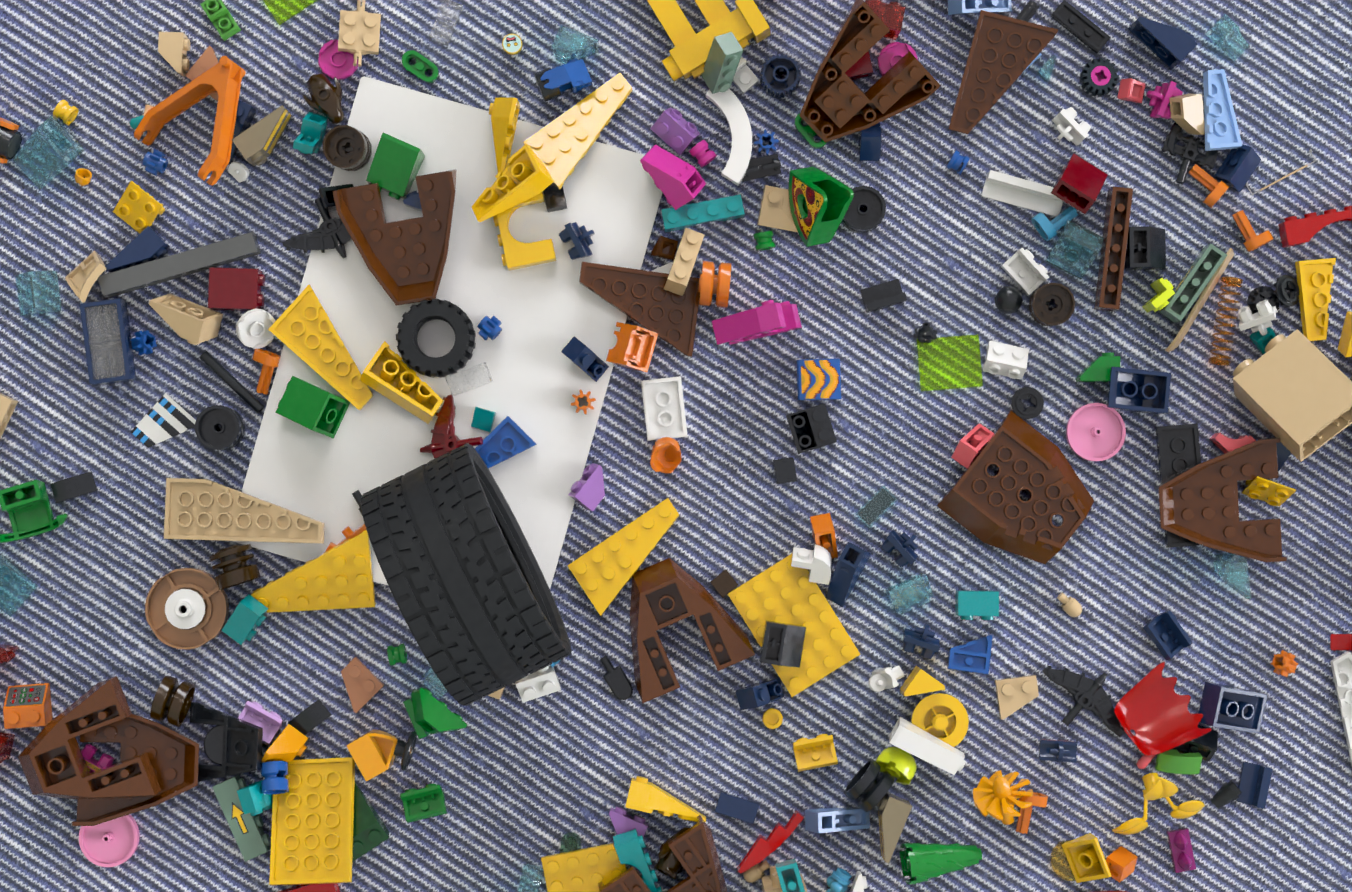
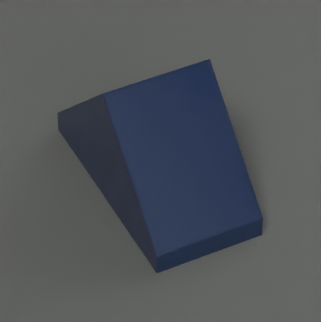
M880 123L859 131V161H880L882 140Z

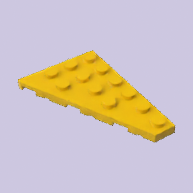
M364 530L352 539L344 541L343 544L331 548L321 556L309 560L304 565L287 572L279 579L267 583L266 586L256 589L252 592L251 596L268 608L266 613L375 607L370 541L367 530Z

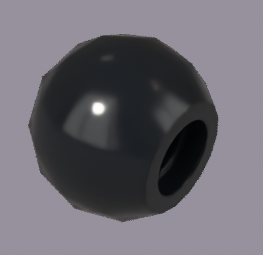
M1004 286L994 298L997 309L1005 314L1017 312L1023 301L1022 294L1013 286Z

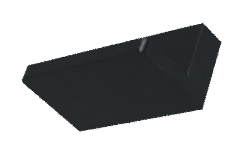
M898 279L860 291L866 313L907 301L906 294L902 292Z
M1198 725V728L1206 729V727ZM1211 730L1203 736L1179 745L1172 750L1177 749L1178 752L1184 754L1200 753L1202 760L1209 762L1217 751L1218 732Z

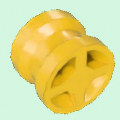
M61 100L56 105L53 116L57 119H62L64 124L70 125L77 117L79 109L75 106L71 107L66 100Z

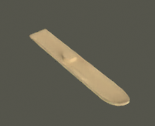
M1229 248L1226 258L1199 295V300L1195 303L1179 333L1165 351H1173L1184 339L1233 258L1234 252L1232 248Z

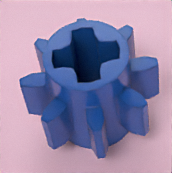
M765 129L763 135L756 134L759 141H755L754 146H759L758 153L764 151L766 156H768L770 150L776 152L777 149L773 145L779 143V140H774L775 132L769 134ZM769 139L770 146L768 144L763 146V140Z
M154 149L153 153L148 151L142 163L146 166L145 171L155 176L158 172L163 173L168 165V160L164 158L166 154Z
M485 316L477 326L480 329L478 334L484 340L488 338L494 340L502 331V328L499 327L501 321L495 316L491 319Z
M149 330L135 332L136 337L130 339L132 341V350L138 352L139 356L153 353L152 348L157 347L155 336L150 334Z

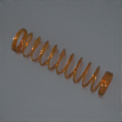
M1225 276L1221 277V281L1228 285H1222L1219 288L1227 293H1221L1218 296L1226 301H1219L1217 303L1218 306L1225 309H1218L1216 311L1217 314L1223 317L1215 318V321L1221 325L1213 327L1220 333L1212 335L1219 341L1211 342L1217 349L1210 350V353L1216 355V357H1210L1208 362L1229 366L1231 362L1224 359H1231V357L1212 351H1232V349L1213 343H1234V341L1222 339L1214 335H1235V333L1223 331L1215 327H1236V325L1224 323L1217 319H1237V317L1225 315L1218 311L1239 310L1220 305L1219 303H1240V301L1230 300L1220 295H1241V293L1222 289V287H1242V285L1237 284H1242L1243 280Z

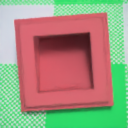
M1132 78L1122 79L1120 81L1118 99L1142 103L1145 83Z

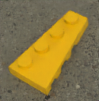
M1336 258L1295 262L1302 331L1309 341L1326 340L1329 321V313L1327 312L1328 304L1331 303L1330 287L1334 279L1332 271Z

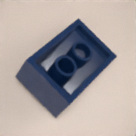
M1140 16L1128 28L1170 70L1177 66L1198 45L1195 42L1194 36L1189 32Z
M1111 367L1107 408L1159 415L1167 414L1171 373Z
M1205 682L1198 714H1203L1200 722L1212 727L1259 734L1268 694Z

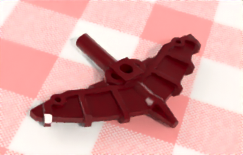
M452 394L443 397L444 403L440 412L435 415L438 418L434 430H431V433H433L431 444L420 448V452L432 453L435 459L448 452L451 453L452 450L466 443L472 446L483 445L482 437L460 440L455 435L454 418L456 407Z

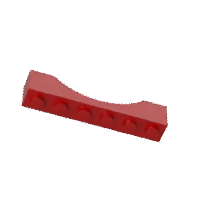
M1352 206L1344 207V211L1337 212L1336 209L1326 210L1323 215L1318 216L1314 212L1305 214L1304 218L1297 219V216L1284 218L1285 222L1278 224L1282 247L1286 248L1305 244L1317 232L1329 224L1339 221H1352Z

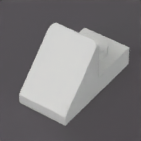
M741 57L733 82L744 94L758 83L759 79L746 65L747 61Z

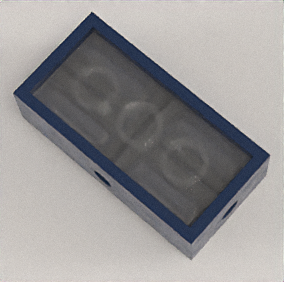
M119 298L79 304L90 385L100 386L136 381L126 301Z

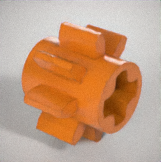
M580 390V395H572L575 398V402L571 403V406L578 407L576 413L581 409L587 415L588 408L594 410L591 402L596 401V399L589 398L590 391L587 394H583V391ZM585 397H587L586 401L589 404L587 406L583 405L582 407H579V398L584 399Z
M1283 650L1281 654H1274L1271 665L1275 667L1273 672L1284 677H1288L1290 673H1295L1298 665L1294 660L1296 656Z

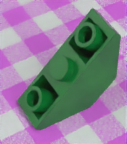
M421 687L412 691L411 698L415 722L428 733L438 734L466 728L467 724L463 721V718L457 713L451 712L444 702L435 699L428 689Z

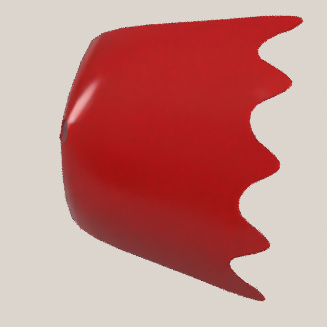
M1165 662L1152 669L1119 700L1114 708V713L1126 734L1138 749L1147 756L1166 752L1203 736L1212 730L1211 728H1198L1203 714H1192L1188 711L1190 695L1175 693L1174 686L1177 682V677H1162ZM1130 730H1134L1136 735L1134 736Z

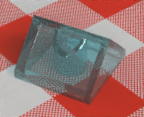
M28 271L16 276L20 316L62 311L57 271Z

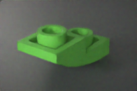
M206 0L200 4L224 41L241 31L222 0Z
M1177 749L1168 750L1157 754L1155 769L1174 774H1199L1202 756L1200 753L1180 754Z

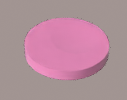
M1090 403L1079 407L1073 412L1067 422L1066 438L1070 448L1077 456L1088 461H1103L1113 457L1118 453L1125 441L1126 428L1121 415L1114 408H1107V405L1103 403Z
M130 814L95 826H81L79 831V845L82 853L90 862L101 867H115L126 862L135 853L140 838L138 825Z

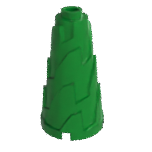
M903 843L900 848H905V851H900V862L903 877L909 876L910 878L905 880L908 885L928 881L930 878L946 873L964 870L965 867L976 865L979 863V860H982L981 849L977 848L976 845Z

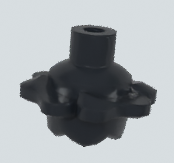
M924 322L920 328L914 329V337L918 338L921 343H930L932 340L937 339L936 334L938 331L933 330V327H930L928 322Z

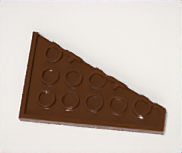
M981 10L948 130L969 134L1055 37L1058 29Z
M581 262L580 284L646 329L658 333L659 338L684 355L692 357L700 292H698L699 278L690 277L685 292L681 296L664 290L669 275L667 273Z

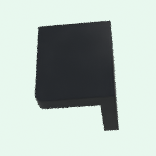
M793 457L773 460L776 484L797 481Z

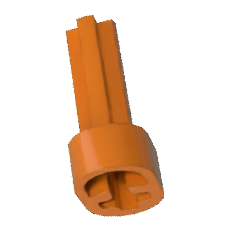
M1197 164L1188 172V174L1211 191L1203 201L1210 208L1214 206L1229 188L1222 180L1218 182Z
M1243 210L1232 215L1246 241L1243 244L1248 252L1274 240L1269 230L1256 235Z
M260 348L254 350L252 358L254 361L263 364L256 391L257 393L267 395L274 367H278L281 356Z
M1033 792L1032 797L1023 796L1018 799L1019 801L1032 802V805L1027 808H1020L1019 813L1021 815L1018 817L1016 832L1028 833L1033 806H1047L1048 796L1045 794Z

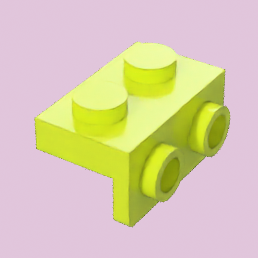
M1160 278L1150 284L1157 294L1142 306L1146 312L1152 310L1156 312L1169 304L1168 299L1175 292L1172 290V284L1167 279Z

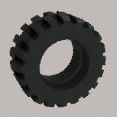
M439 299L420 301V304L411 306V310L407 313L405 312L401 323H398V334H396L398 352H400L401 358L411 369L422 375L433 378L453 375L460 368L463 369L466 366V362L473 355L472 351L476 345V334L473 324L461 308L449 301ZM438 319L447 322L452 327L455 333V343L448 354L435 358L425 355L420 350L417 335L420 328L426 322Z

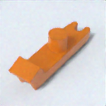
M365 523L354 532L349 526L342 531L346 538L337 545H341L344 541L361 534L366 530ZM330 542L326 551L330 550L331 548L337 545Z

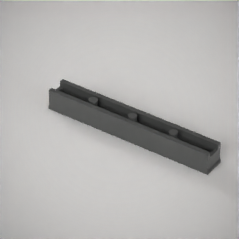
M250 232L99 276L97 280H99L103 296L111 298L209 269V267L214 268L261 254L257 241V234Z

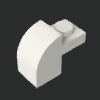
M816 544L814 550L793 547L791 566L809 569V582L829 585L832 557L828 550Z

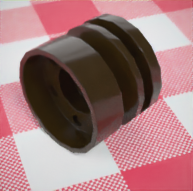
M338 125L325 135L323 153L332 165L346 171H357L369 162L372 154V145L368 137L356 128L348 125ZM353 147V151H346V148Z
M1049 283L1033 292L1029 299L1028 308L1030 315L1037 323L1052 327L1066 322L1072 316L1075 309V299L1068 287L1060 283ZM1052 300L1055 308L1048 310L1046 303Z
M251 544L234 545L221 549L214 555L209 556L210 562L220 560L219 564L212 566L213 570L223 569V573L215 577L219 590L237 586L261 577L257 564L247 565L246 561L254 557V554L244 556V552L252 549Z

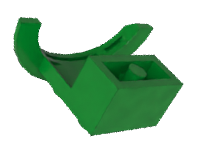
M36 479L0 490L2 511L8 512L13 533L0 534V543L18 541L52 531L62 526L68 518V514L56 516L57 518L54 520L45 482Z

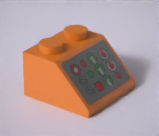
M50 683L8 686L3 707L4 729L46 726L51 722Z

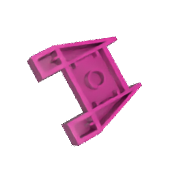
M774 300L761 302L762 306L713 320L712 325L717 345L727 342L732 345L802 328L797 305L790 304L789 301L774 303Z

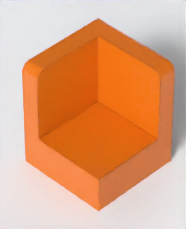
M1120 846L1106 858L1111 877L1119 883L1134 872L1138 857Z

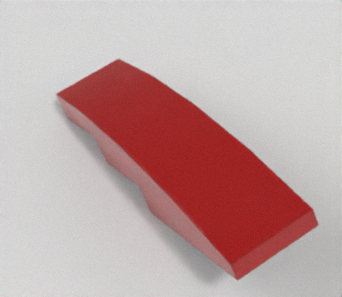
M796 810L785 826L778 822L767 839L759 835L737 867L738 872L742 874L774 852L803 820V814Z

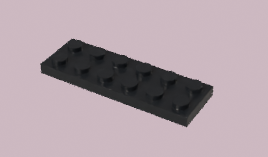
M1198 423L1155 427L1160 483L1163 485L1201 463ZM1165 530L1166 548L1200 545Z

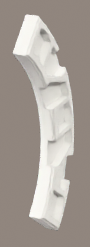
M709 89L706 93V98L712 101L725 115L732 138L730 157L721 176L739 186L748 169L752 152V132L749 118L740 100L730 89L712 94Z

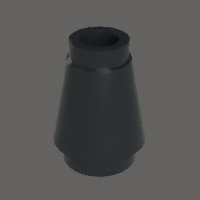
M1230 780L1228 783L1225 782L1210 800L1219 809L1240 798L1239 795L1242 792Z

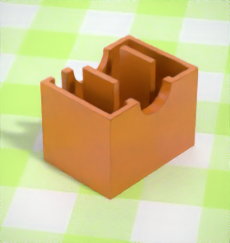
M617 322L616 327H621L620 332L614 331V334L617 336V343L613 349H609L606 361L625 368L648 372L658 333L639 326Z

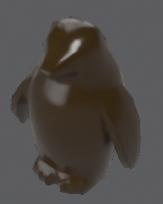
M324 74L312 75L306 83L312 100L303 94L306 103L315 111L324 114L333 124L342 122L344 119V112L341 107L342 88L338 79L334 77V87Z
M689 827L682 828L661 845L658 863L653 867L672 879H676L677 874L681 873L684 867L668 846V842L688 830Z

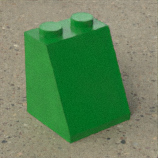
M382 133L366 181L369 184L378 183L380 192L381 190L389 192L388 196L398 201L400 198L406 199V195L412 187L425 155L421 149L386 133Z
M292 376L275 413L334 439L350 402Z

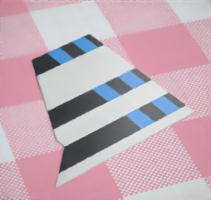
M165 393L134 427L131 433L149 448L181 434L187 429L195 428L196 420Z

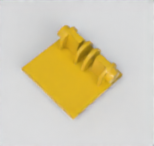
M130 181L113 213L140 234L148 226L151 227L157 215L163 214L165 208L162 203L160 204L153 196H150L148 192L141 189L139 185Z
M1257 476L1254 480H1246L1245 484L1248 486L1242 491V494L1248 495L1251 499L1265 501L1271 506L1280 507L1296 492V489Z

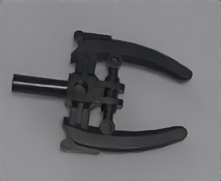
M1174 122L1161 150L1162 152L1169 151L1172 156L1180 155L1182 164L1176 182L1183 184L1190 163L1196 161L1199 162L1200 166L1207 165L1209 169H1213L1218 156V150L1205 151V144L1200 141L1201 138L1193 139V135L1184 137L1180 133L1182 128ZM1180 140H1182V141H1184L1187 145H1186V146H1180V145L1177 144V142L1180 141ZM1197 148H1203L1206 153H1199Z

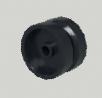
M869 186L855 187L852 189L854 197L842 223L853 233L864 234L873 231L881 223L885 216L886 204L883 196L876 189ZM863 207L866 208V211L864 213L860 211V209Z
M213 405L205 408L198 415L195 422V433L198 440L204 446L214 450H229L236 447L242 441L245 434V423L242 416L236 410L227 406Z
M873 759L869 760L855 774L844 791V794L851 800L859 798L858 806L865 812H869L879 803L895 780L887 771L879 774L881 767Z

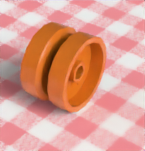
M703 261L702 274L699 277V305L710 306L712 294H716V306L727 308L731 263H720L718 275H714V262Z

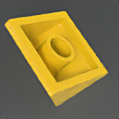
M915 666L901 686L900 693L903 696H911L945 690V685Z
M1088 833L1062 844L1076 883L1112 876L1097 837L1093 834Z

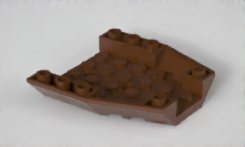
M1010 410L998 426L999 428L953 488L947 491L937 504V507L983 543L1046 564L1063 548L1086 518L1094 500L1059 447ZM991 464L996 465L998 468V473L995 476H990L987 472V468ZM1023 489L1028 490L1030 493V498L1027 501H1022L1019 497ZM1056 514L1062 517V523L1059 526L1052 524V517Z

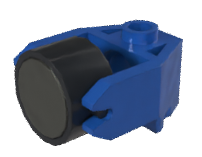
M575 58L556 68L551 69L549 67L534 73L545 102L561 96V92L571 89L573 94L592 85V80L583 59L578 60Z

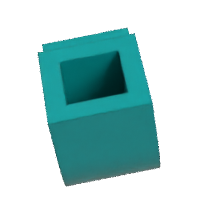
M308 112L302 120L301 132L294 140L293 149H297L304 154L318 153L326 133L328 118Z

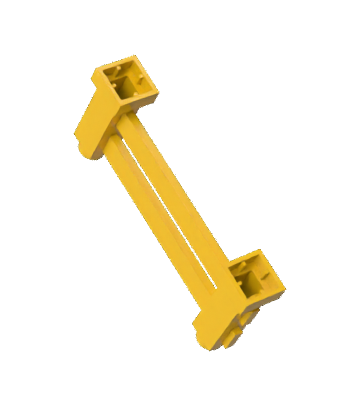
M647 0L675 46L669 50L670 56L662 60L665 69L673 81L682 76L686 80L690 76H693L695 79L702 75L713 39L716 36L732 32L744 49L750 45L748 42L750 39L754 38L756 43H759L771 35L770 27L754 0H736V9L732 12L729 11L723 0H694L709 24L708 27L697 34L676 0Z

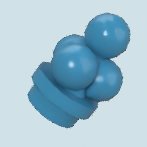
M837 868L826 880L828 887H830L826 892H846L851 883V874L842 868Z

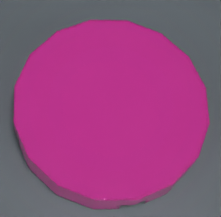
M337 39L330 40L320 49L319 67L329 78L347 79L357 70V67L353 66L354 54L338 51Z
M893 42L885 46L878 57L880 74L883 76L909 51L918 60L915 50L910 45L900 42Z

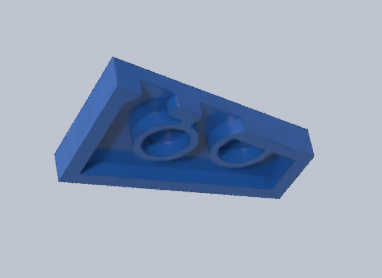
M507 416L483 440V445H478L475 450L489 469L537 444Z

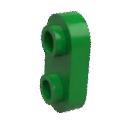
M414 50L403 54L402 65L407 71L425 83H433L438 79L439 70L430 60ZM411 59L416 60V63L414 65L409 64V61ZM431 70L433 72L432 75L426 76V72Z
M799 113L794 122L796 130L812 148L820 149L824 147L826 143L822 139L820 142L814 141L813 137L818 135L809 125L806 127L801 125L803 119L799 116Z

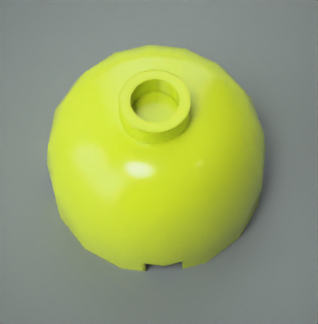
M896 746L888 747L876 759V762L881 767L880 772L887 771L892 776L898 778L896 782L900 784H910L917 767L915 759L910 753Z

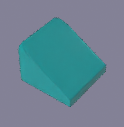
M1268 327L1266 335H1261L1257 331L1249 337L1264 355L1266 353L1265 347L1276 335L1273 329Z
M475 407L471 427L491 432L496 412Z

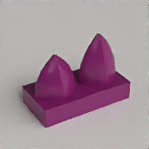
M1182 828L1167 831L1174 872L1179 873L1196 869L1189 829Z

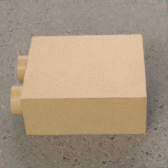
M1297 329L1288 337H1285L1283 334L1274 337L1265 347L1266 353L1255 362L1252 359H1246L1241 362L1233 372L1235 397L1276 438H1280L1281 443L1302 462L1352 424V381Z

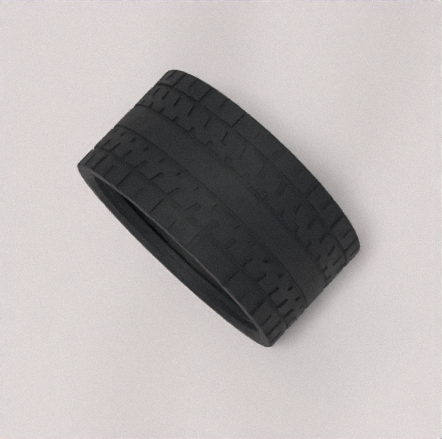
M466 443L452 450L451 453L448 452L435 458L427 464H423L361 496V511L366 530L392 595L428 663L446 690L459 704L467 706L483 698V696L492 694L506 685H510L528 676L529 673L532 674L551 665L552 662H557L571 654V644L565 625L538 562L503 493L472 445Z

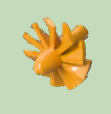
M999 770L989 779L983 776L977 788L973 789L975 807L978 808L984 817L989 814L998 820H1002V823L1005 825L1012 824L1014 817L1021 815L1014 809V805L1021 809L1032 805V802L1017 800L1023 796H1033L1032 789L1025 792L1017 791L1019 788L1031 784L1029 779H1021L1018 784L1011 786L1019 772L1015 771L1002 776V771Z

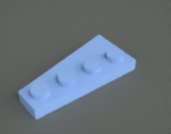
M1224 69L1208 70L1203 73L1205 151L1237 149L1242 146L1225 71Z

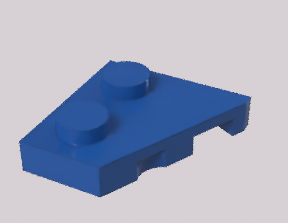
M993 635L950 648L947 669L988 675Z

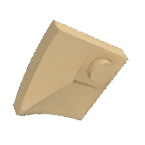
M764 185L757 225L798 232L790 210L788 189Z
M94 250L65 279L76 296L84 303L93 284L106 270L101 256Z

